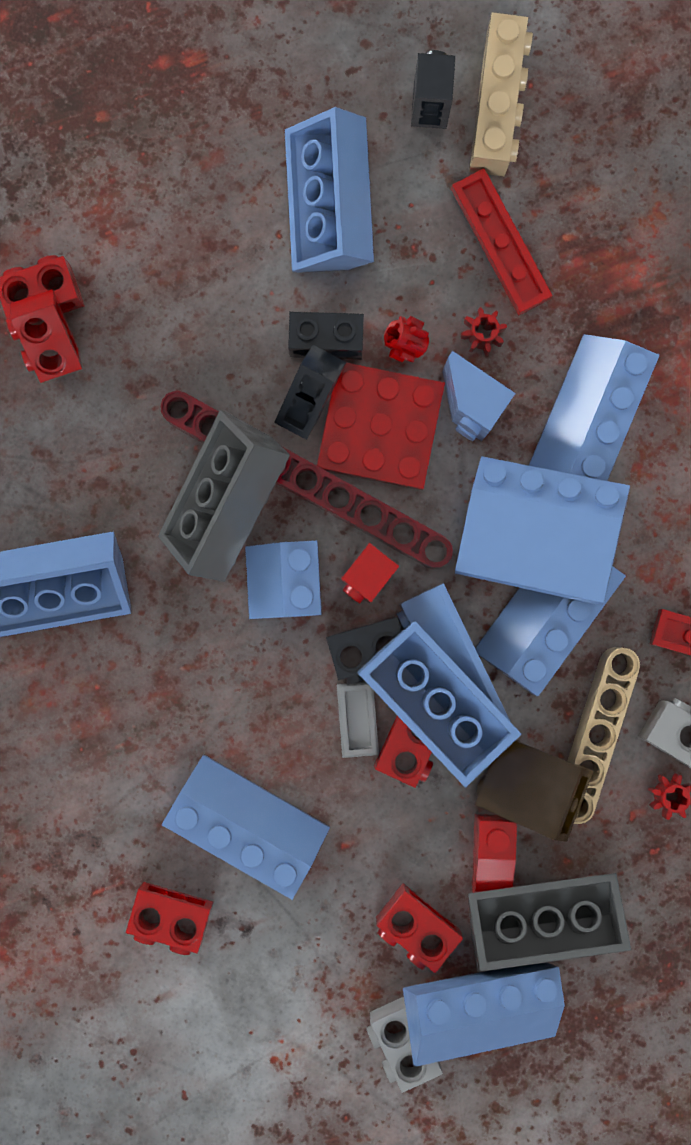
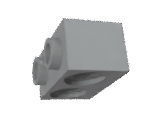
M404 997L370 1012L371 1025L366 1027L369 1038L375 1049L382 1048L386 1060L382 1061L386 1076L390 1083L397 1082L401 1093L443 1074L440 1062L417 1067H405L400 1063L404 1057L412 1055ZM391 1021H400L404 1024L403 1030L395 1034L386 1031L385 1026Z

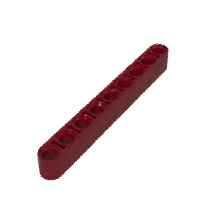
M172 391L166 394L160 405L161 413L169 424L203 444L207 438L202 433L203 424L210 419L216 420L219 413L216 409L182 391ZM177 402H185L188 404L187 414L179 419L172 418L170 413L172 406ZM284 448L290 456L275 484L427 568L438 569L451 560L453 547L445 536ZM303 472H311L317 477V484L311 490H303L297 486V478ZM341 489L347 492L350 498L349 503L343 508L333 507L328 501L332 491ZM367 507L378 509L381 514L379 524L375 526L365 525L360 517L363 509ZM401 524L409 526L413 532L412 541L407 544H400L395 541L393 529ZM437 542L443 546L445 555L440 562H433L427 558L425 548L428 543Z

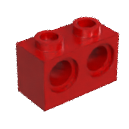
M46 256L39 259L37 265L25 269L23 267H14L3 272V276L0 277V301L6 319L10 318V303L14 302V296L18 290L27 288L29 290L27 297L48 291L49 282L55 277H63L64 279L62 286L54 291L63 313L85 306L72 267L64 256ZM31 318L27 322L34 324L42 321V319Z
M53 289L10 303V318L6 319L7 327L14 341L20 339L24 350L21 351L24 364L29 372L35 371L40 383L82 369L80 350ZM31 318H40L44 322L40 325H31L27 321ZM46 350L58 352L55 356H45L42 353Z
M369 543L341 578V581L346 584L342 591L359 604L363 599L371 603L399 568V565Z
M396 716L375 761L374 768L381 773L416 788L419 780L425 782L430 774L433 762L429 758L432 752ZM402 752H410L416 758L414 766L406 771L400 770L395 766V759Z
M143 882L137 891L126 933L134 935L133 939L142 944L154 945L155 942L169 945V949L172 952L180 955H190L191 952L198 954L214 902ZM153 908L157 910L160 914V922L150 923L146 921L143 916V909ZM183 918L191 919L196 925V931L184 933L178 926V920Z
M404 883L376 916V925L380 928L377 932L379 936L393 947L398 943L408 951L407 958L421 970L428 967L436 973L463 939L461 930ZM399 911H406L412 915V920L406 926H397L392 922L393 916ZM428 935H436L441 939V942L435 949H425L421 945L422 940Z

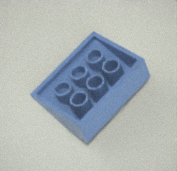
M481 456L471 491L455 574L603 606L627 506L630 485Z

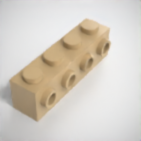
M491 13L486 34L469 172L471 173L484 168L488 175L504 177L509 163L516 162L519 140L513 139L514 126L520 127L524 104L517 103L519 91H525L528 68H523L522 62L523 55L529 56L533 36L532 32H526L528 17Z

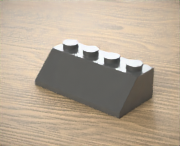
M222 410L219 411L158 537L188 575L225 582L231 568L236 563V559L247 537L251 534L263 506L267 503L279 475L284 470L290 454L273 437Z
M617 873L468 893L471 935L477 972L631 950Z

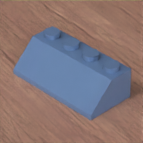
M333 107L285 129L292 272L296 273L350 270L374 262L366 117Z
M584 334L528 466L607 481L657 363L659 354L625 340Z
M114 531L0 552V637L131 614L123 558Z
M612 566L603 606L519 588L475 647L478 655L529 693L538 697L626 576Z
M444 583L400 603L402 611L396 615L403 630L413 621H416L510 721Z
M413 621L358 671V674L465 788L521 735L517 728L416 621Z
M206 755L201 757L162 823V826L291 900H293L310 870L330 829V826Z
M546 962L489 970L404 987L403 994L413 1065L417 1067L555 1037L565 1006L559 967Z

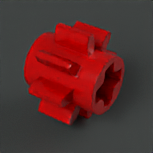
M480 307L475 319L469 316L465 317L464 324L470 330L462 332L460 337L464 340L469 339L471 343L469 352L472 353L476 348L483 349L484 354L487 356L490 353L492 344L498 347L502 346L504 340L498 336V333L504 332L507 324H499L496 319L498 316L497 310L492 315L484 314V310ZM480 325H483L486 331L491 330L488 338H484L482 333H476Z
M400 316L398 320L392 321L387 326L384 333L385 346L391 349L389 357L400 362L407 360L413 363L415 358L421 357L426 352L429 345V332L422 330L424 326L423 321L413 316H410L408 319Z
M677 773L673 774L671 781L662 775H658L659 783L656 787H648V791L654 794L655 799L649 806L654 810L663 807L662 817L667 820L672 817V813H677L682 818H686L685 810L691 805L689 793L691 792V784L686 783L681 786L682 776ZM675 792L678 794L676 800L670 799L669 801L666 799L667 793Z

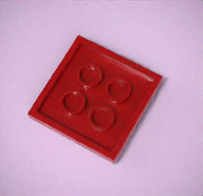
M346 363L331 394L317 466L329 472L423 491L445 382Z

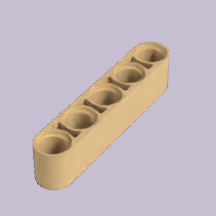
M612 647L601 655L568 757V762L580 765L586 760H591L594 764V772L583 798V806L579 810L574 824L586 823L595 812L639 673V658L634 651L627 648ZM618 654L624 655L627 660V667L620 674H616L612 669V660ZM612 689L616 695V702L611 708L604 709L600 702L601 695L604 691ZM601 724L605 730V737L601 742L593 744L590 741L589 732L592 727Z

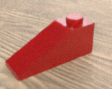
M475 814L472 893L513 887L517 823L499 815Z

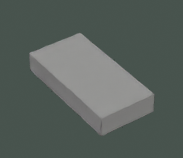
M357 682L349 685L347 683L337 684L342 758L379 755L374 690L366 682Z

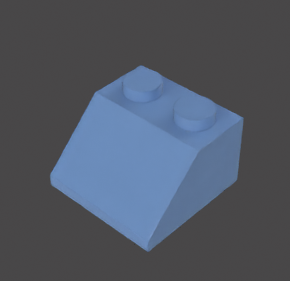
M452 351L442 371L452 422L458 425L455 429L462 436L471 441H474L475 438L482 441L516 393Z
M317 540L280 542L245 547L249 619L322 615Z

